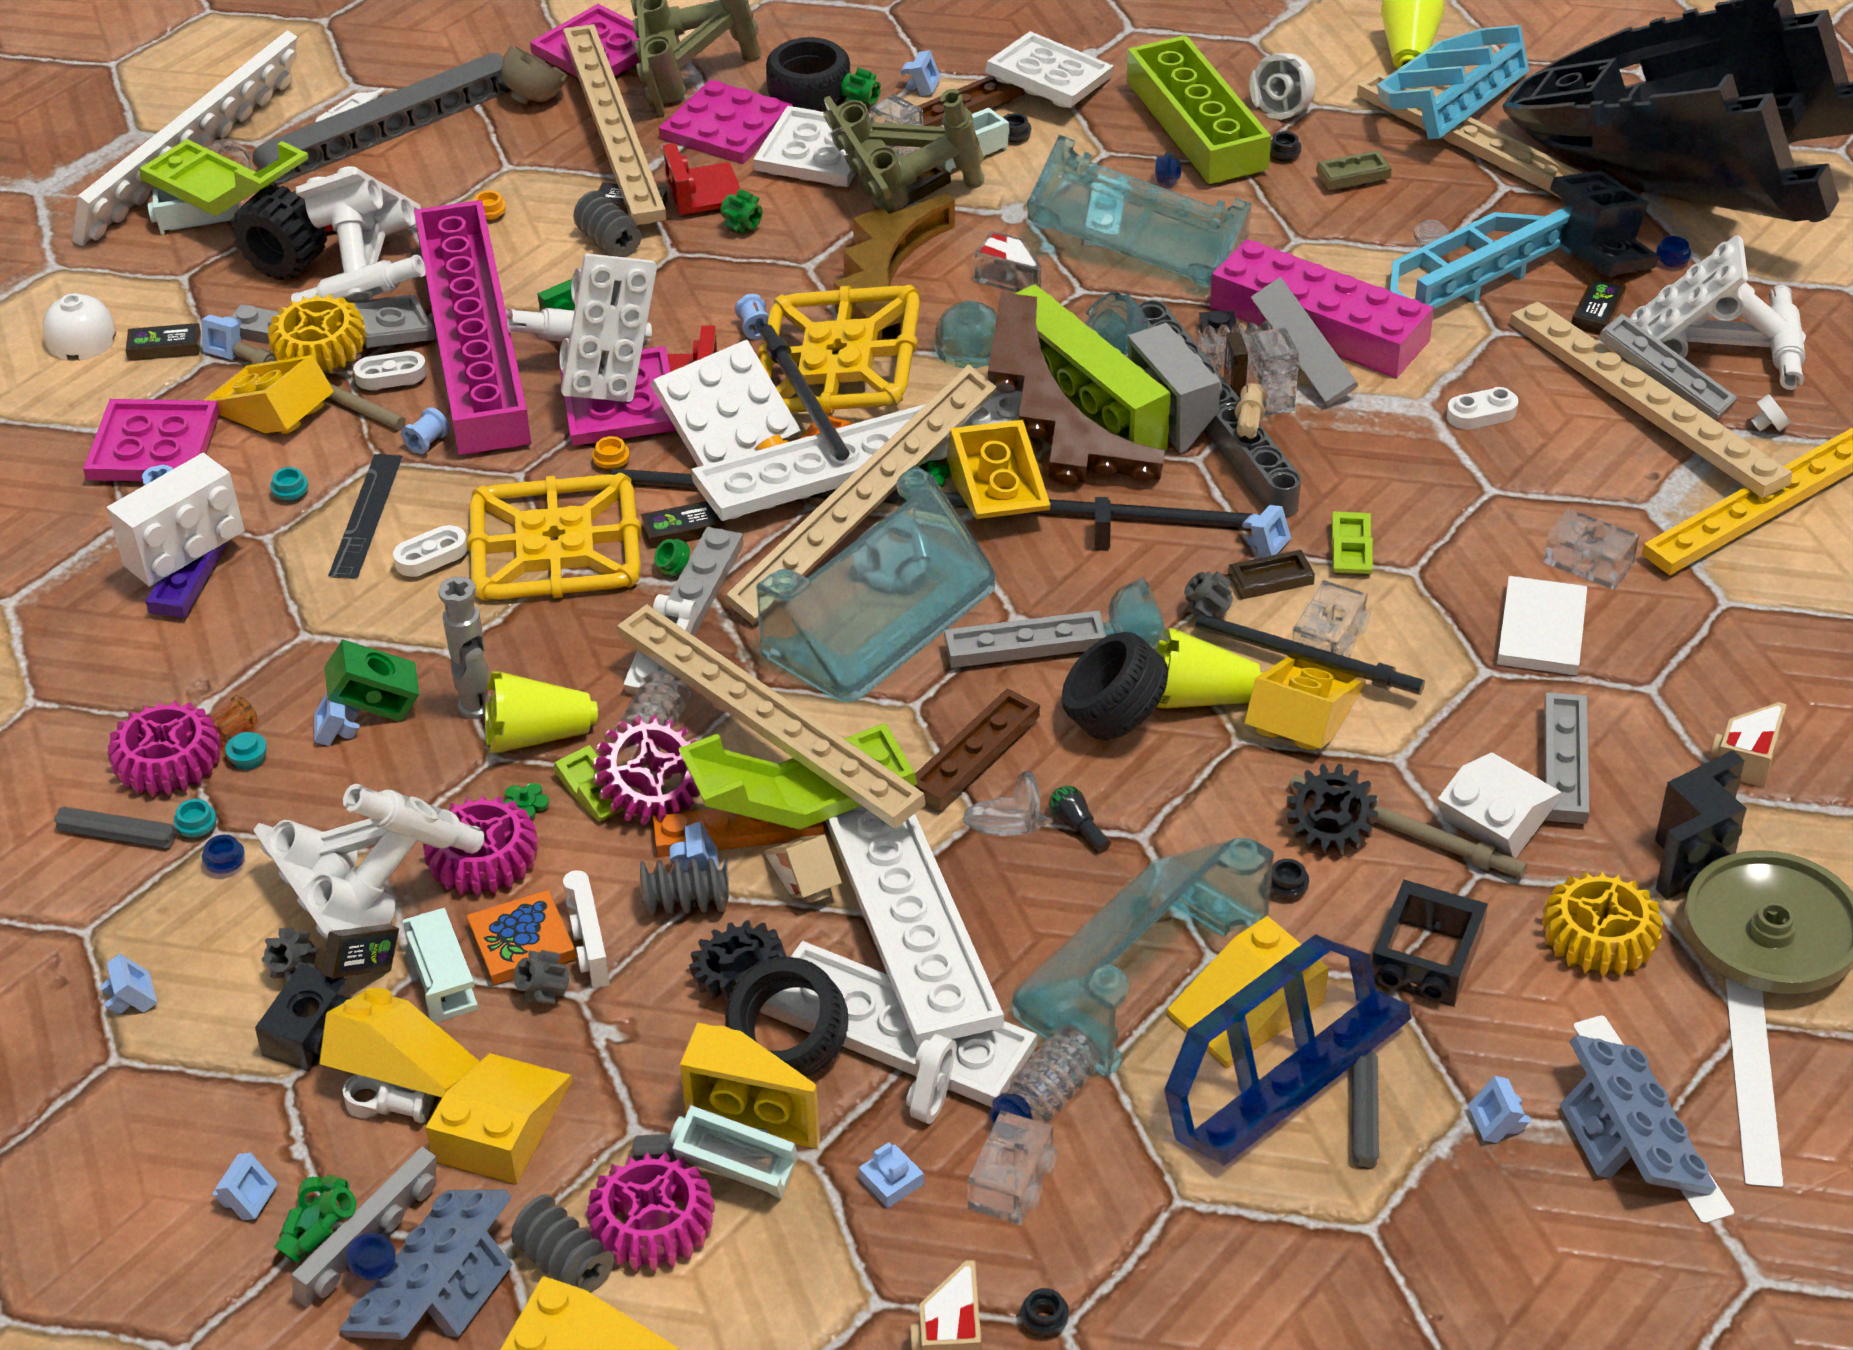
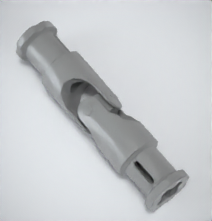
M451 577L440 584L438 595L445 605L443 624L451 657L453 683L455 689L460 694L458 711L464 718L481 719L485 717V702H489L491 695L486 690L489 669L483 655L485 648L480 613L473 601L476 588L474 582L467 577Z

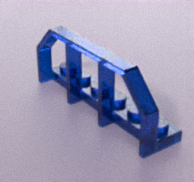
M1317 934L1313 935L1188 1029L1164 1089L1175 1140L1225 1166L1354 1065L1361 1056L1364 1057L1410 1021L1412 1018L1409 1004L1376 990L1370 954L1350 945ZM1332 951L1348 957L1356 1001L1359 1003L1315 1036L1302 972ZM1283 987L1295 1047L1298 1050L1259 1079L1245 1015ZM1226 1030L1239 1090L1243 1093L1195 1129L1187 1097L1209 1042Z

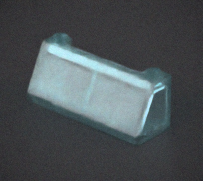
M1062 135L1058 136L1027 202L1028 220H1031L1040 228L1059 230L1191 278L1193 282L1203 287L1211 286L1212 273L1248 238L1250 229L1251 203L1235 198L1230 207H1225V202L1218 200L1215 207L1091 162V154L1084 152L1083 157L1078 155L1073 149L1075 140Z

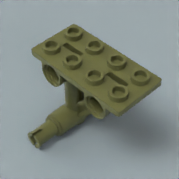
M631 0L633 13L638 17L633 19V27L636 37L640 39L635 41V49L638 59L642 60L641 63H637V71L640 82L647 83L645 87L647 102L649 106H655L658 116L665 115V103L679 100L686 92L680 69L726 30L729 29L732 38L738 41L744 60L754 61L761 55V49L756 38L758 25L752 16L748 0H717L685 8H679V6L669 8L667 0ZM695 29L680 42L679 35H684L687 30Z
M949 89L941 95L940 101L945 111L942 118L944 127L871 123L867 107L863 102L851 100L837 107L830 96L824 98L827 111L823 115L829 128L833 131L830 133V136L838 151L844 150L847 154L844 157L852 173L858 172L861 176L859 181L868 197L873 195L875 198L874 205L876 209L883 208L888 214L902 209L907 205L910 198L907 186L916 182V177L952 158L955 166L962 171L963 180L968 187H978L984 182L985 176L981 168L983 153L979 147L980 143L975 133L971 111L964 107L963 97L959 90ZM886 145L922 148L907 156L901 154L897 157L896 151Z

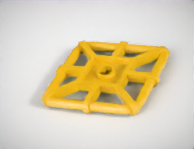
M849 285L841 286L840 290L794 293L786 296L780 294L773 300L774 304L769 312L767 325H772L779 336L784 316L805 333L802 346L790 347L791 357L795 363L799 362L798 369L808 385L825 384L824 392L821 393V396H816L826 414H833L835 410L882 407L891 404L896 406L903 401V395L908 386L912 354L916 352L918 346V339L915 335L920 310V292L913 285L852 289ZM893 300L870 318L851 319L853 303ZM840 304L836 321L812 322L796 309V307ZM904 313L901 335L897 339L877 340L878 332ZM763 341V344L758 348L757 357L771 379L773 365L778 363L772 361L766 350L767 344ZM840 349L838 354L834 355L832 353L834 350ZM897 356L893 383L886 382L872 370L874 357ZM788 379L776 387L791 413L807 412L800 398H790L796 392ZM864 381L877 391L874 393L837 395L839 383Z
M623 473L556 479L554 475L546 476V480L491 486L480 485L474 489L470 502V534L467 536V549L471 552V580L475 584V596L483 601L553 595V598H563L565 593L608 590L621 587L631 588L639 581L641 568L639 537L642 533V527L637 519L635 491L631 478ZM603 490L584 506L558 508L557 494ZM547 495L548 509L520 511L500 499ZM620 499L622 520L619 524L592 526L593 519ZM485 510L515 526L516 533L488 536L485 533ZM558 537V540H550V538ZM624 541L625 564L620 565L594 551V544ZM516 551L517 557L490 578L487 577L486 554ZM590 567L603 575L562 578V569ZM551 570V579L512 583L525 572Z

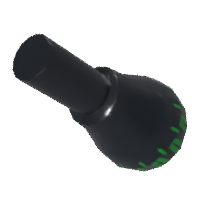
M1067 785L1055 789L1048 802L1052 816L1070 826L1077 833L1081 832L1098 853L1106 851L1110 847L1111 841L1093 822L1094 817L1089 811L1082 792L1074 786Z

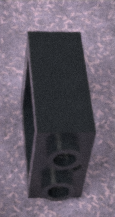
M1403 879L1373 951L1369 981L1390 989H1397L1433 1002H1440L1455 1007L1483 935L1488 903ZM1402 922L1461 939L1462 941L1452 967L1393 950L1392 946Z

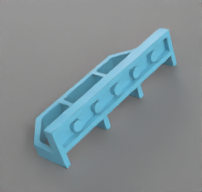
M1521 25L1481 28L1436 42L1377 84L1380 101L1392 110L1422 108V123L1426 128L1428 139L1441 138L1529 72ZM1508 44L1494 55L1492 53L1491 46L1481 47L1486 45ZM1479 65L1466 75L1464 66ZM1452 85L1436 97L1434 96L1433 88L1399 91L1405 88Z
M1568 205L1545 217L1493 212L1392 262L1390 291L1407 297L1398 290L1399 277L1422 266L1431 273L1417 279L1416 300L1432 306L1434 309L1462 295L1474 303L1479 300L1482 285L1508 272L1520 280L1525 277L1527 263L1557 248L1571 255L1572 251L1560 242L1573 207ZM1494 230L1513 232L1496 241L1486 236V234ZM1466 244L1475 249L1474 252L1449 264L1440 258Z

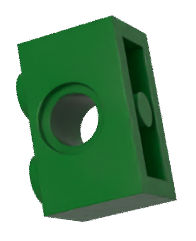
M344 639L341 640L324 666L328 700L401 722L420 695L415 662Z

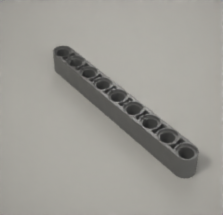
M490 53L265 142L255 149L252 155L253 164L261 170L278 160L277 144L281 141L308 153L306 161L273 181L276 184L285 183L506 94L512 90L504 84L501 76V65L504 57L499 53Z
M1155 300L1139 303L1136 307L1135 333L1167 323L1177 335L1180 334L1183 337L1186 345L1194 354H1198L1201 357L1203 364L1219 377L1222 384L1219 412L1204 429L1206 434L1264 509L1269 505L1282 506L1286 518L1294 516L1298 512L1300 474L1260 424L1254 438L1249 439L1247 436L1240 437L1238 435V419L1235 415V408L1238 402H1240V398L1165 304Z

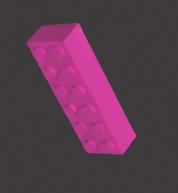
M1246 239L1212 273L1210 308L1221 311H1234L1236 318L1274 332L1254 304L1251 296L1281 277L1338 357L1396 379L1430 342L1434 307L1421 303L1416 299L1407 298L1388 291L1383 287H1377L1358 280L1353 276L1325 268L1323 265L1295 257L1290 253L1265 246L1257 241Z

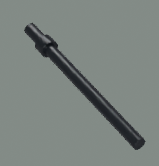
M764 325L760 329V334L767 344L766 350L773 362L780 365L838 461L846 460L850 452L793 361L789 345L785 339L778 336L772 325Z
M1202 613L1196 619L1195 627L1197 629L1372 681L1373 686L1386 690L1394 687L1421 695L1425 686V680L1396 672V667L1379 662L1376 666Z

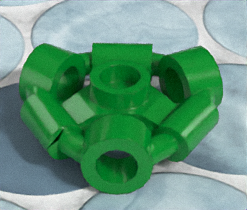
M327 1175L323 1179L320 1177H309L303 1180L298 1186V1205L296 1208L289 1210L279 1234L280 1238L274 1245V1248L285 1257L300 1265L308 1253L313 1252L332 1234V1226L335 1222H340L352 1216L356 1211V1198L350 1191L349 1182L335 1175ZM310 1192L321 1193L320 1196L315 1198L307 1196ZM336 1200L339 1202L340 1208L337 1206Z

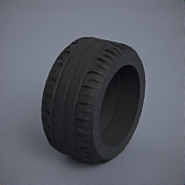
M804 37L786 41L776 47L767 58L766 78L768 93L770 97L793 104V107L825 111L827 108L824 98L830 96L835 105H838L846 98L841 94V85L845 76L851 73L849 56L842 47L822 38Z
M1120 632L1108 635L1086 650L1071 668L1062 689V707L1066 714L1090 736L1098 740L1121 737L1137 728L1157 707L1167 686V664L1157 651L1135 633Z
M775 957L768 959L767 962H760L752 970L749 969L746 974L742 975L743 978L739 979L737 984L734 985V991L730 993L727 1001L725 1025L730 1029L742 1031L754 1041H756L755 1023L758 1013L769 998L789 988H806L816 992L819 998L820 1012L816 1026L811 1034L803 1042L790 1049L768 1051L806 1078L820 1072L821 1068H826L832 1062V1058H836L847 1036L846 1032L848 1031L849 1023L848 1008L840 989L819 966L797 957Z

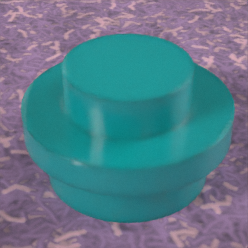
M295 467L279 469L274 473L273 480L270 483L273 496L286 501L298 499L307 492L309 486L306 476Z
M243 732L235 735L227 742L225 752L228 760L235 767L248 770L259 766L264 761L267 744L264 737L260 734Z
M202 799L184 801L178 806L174 816L176 831L185 837L205 835L214 828L217 822L215 810Z

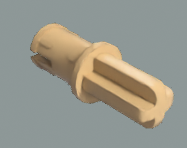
M1254 383L1248 384V392L1246 386L1241 389V399L1235 408V415L1238 419L1237 433L1240 437L1247 436L1249 439L1256 436L1259 422L1262 421L1265 414V408L1262 404L1264 390L1260 385Z

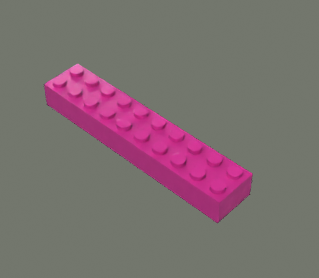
M478 200L415 209L414 214L420 251L426 268L425 278L458 455L475 454L482 451L514 448L520 445L531 444L527 408L511 333L507 330V314L483 202Z

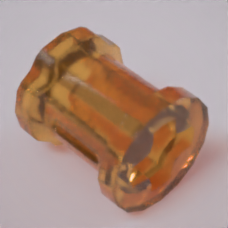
M240 695L231 698L230 705L217 714L205 716L212 717L211 720L217 727L220 736L221 746H226L227 742L244 728H253L258 724V716L254 708Z

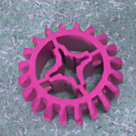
M159 700L157 706L152 708L143 705L142 712L138 714L128 712V720L117 722V730L110 733V744L107 745V754L112 772L123 783L125 789L133 788L137 795L148 791L152 797H155L159 792H166L170 797L172 791L182 789L186 792L187 786L191 783L201 785L202 776L212 775V768L219 763V752H221L220 736L212 717H208L204 708L195 709L192 703H187L181 707L177 700H174L170 705H163Z
M656 714L650 717L648 724H645L640 715L634 717L632 726L623 719L619 722L617 731L608 730L604 737L606 742L598 744L596 753L600 757L595 758L592 764V768L598 771L593 779L594 785L605 786L599 794L601 800L613 798L614 800L610 806L611 812H616L621 807L626 810L624 815L626 821H630L633 815L637 814L640 815L642 826L647 825L650 816L656 815L658 821L662 822L666 814H681V808L689 810L694 803L692 797H699L700 795L678 749L697 740L686 742L684 739L688 733L687 728H682L678 732L673 731L674 722L672 719L667 720L664 726L658 724ZM636 745L635 759L627 761L625 766L617 767V756L625 749ZM655 746L664 749L668 753L660 752ZM644 763L648 766V768H642ZM650 771H656L655 775L653 776ZM680 773V785L672 792L662 795L663 780L671 779L672 774ZM629 786L639 788L643 792V794L637 793L636 791L632 790Z
M484 794L478 801H470L466 797L464 804L461 805L450 802L448 810L453 812L460 822L481 828L480 831L484 833V842L480 850L471 854L453 846L441 849L423 843L425 864L428 866L429 871H431L435 882H442L446 891L456 888L461 896L469 890H473L477 897L484 890H491L496 895L497 888L500 886L511 889L513 879L525 880L526 870L534 867L535 856H537L538 850L536 827L533 825V820H530L526 809H519L515 801L505 804L501 796L496 797L493 801H488Z
M646 1151L643 1160L635 1161L628 1155L625 1162L626 1166L620 1167L611 1163L609 1176L598 1175L597 1188L590 1190L588 1198L587 1223L590 1225L591 1238L598 1239L603 1244L604 1252L609 1250L613 1253L617 1267L630 1261V1266L635 1272L642 1264H649V1267L655 1273L659 1263L667 1262L674 1269L677 1262L676 1257L681 1256L691 1260L693 1247H704L705 1234L711 1233V1228L713 1227L715 1206L714 1199L711 1198V1187L707 1179H702L697 1166L688 1168V1164L683 1157L672 1163L671 1158L666 1152L659 1159H652ZM676 1198L686 1205L684 1212L676 1208V1203H674ZM618 1211L625 1214L626 1220H628L625 1225L615 1218Z

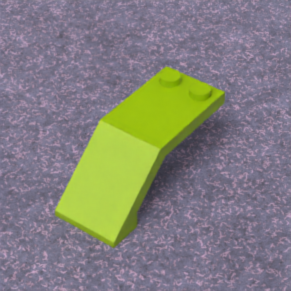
M186 139L140 167L139 172L142 181L211 215L217 216L306 161L308 153L281 141L277 144L279 159L255 172Z
M886 722L844 738L911 785H917L915 772ZM718 733L678 748L707 807L801 830L861 806L794 758L781 763H774L724 750Z

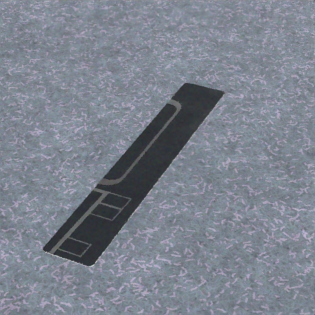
M375 454L373 456L330 569V577H359L403 458L401 455Z

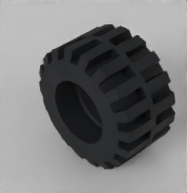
M265 186L240 207L231 219V225L233 226L231 234L236 239L234 243L241 250V255L256 270H261L268 277L273 275L277 280H283L284 278L290 280L295 276L297 277L323 252L324 244L327 242V236L324 234L326 228H316L312 224L306 210L305 200L296 195V191L291 192L285 186Z

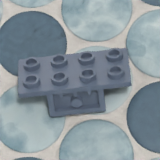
M1575 1035L1570 1040V1044L1587 1075L1559 1105L1597 1176L1611 1178L1632 1157L1647 1183L1710 1195L1716 1189V1185L1708 1173V1165L1698 1155L1688 1137L1686 1126L1677 1118L1668 1102L1667 1092L1655 1079L1648 1066L1649 1061L1646 1055L1631 1045L1626 1046L1599 1038L1594 1039Z
M448 1190L441 1194L434 1201L431 1212L420 1226L408 1234L405 1239V1245L396 1257L379 1271L378 1280L371 1289L351 1307L349 1317L340 1327L343 1335L355 1338L404 1339L427 1311L446 1336H460L512 1266V1263L487 1232L512 1198L507 1190Z

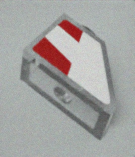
M991 231L974 253L975 282L1012 292L1021 291L1034 284L1041 288V265L1025 241L1021 238Z

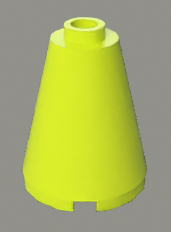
M1382 0L1381 17L1392 61L1397 69L1432 46L1444 16L1443 0Z
M1166 628L1163 631L1168 640H1159L1156 651L1167 664L1168 681L1157 708L1166 709L1250 702L1255 678L1264 673L1260 672L1258 663L1177 629Z
M491 671L489 673L486 690H494V694L490 696L489 702H485V735L487 745H491L490 753H501L587 734L590 730V725L597 724V702L590 700L589 693L500 671Z

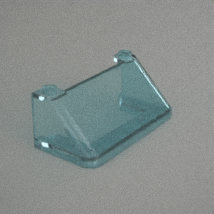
M915 465L904 472L897 480L899 495L908 501L816 572L806 578L795 571L781 569L770 574L756 585L761 655L841 702H853L864 697L995 589V570L935 478Z
M1236 838L1159 857L1152 861L1015 989L1012 998L1014 1017L1020 1023L1106 1078H1109L1122 1065V1053L1114 1044L1118 1040V1028L1115 1027L1116 1008L1125 1001L1129 993L1127 975L1111 963L1172 906H1175L1224 937L1230 932V927L1246 925L1249 928L1268 916L1274 851L1252 839Z

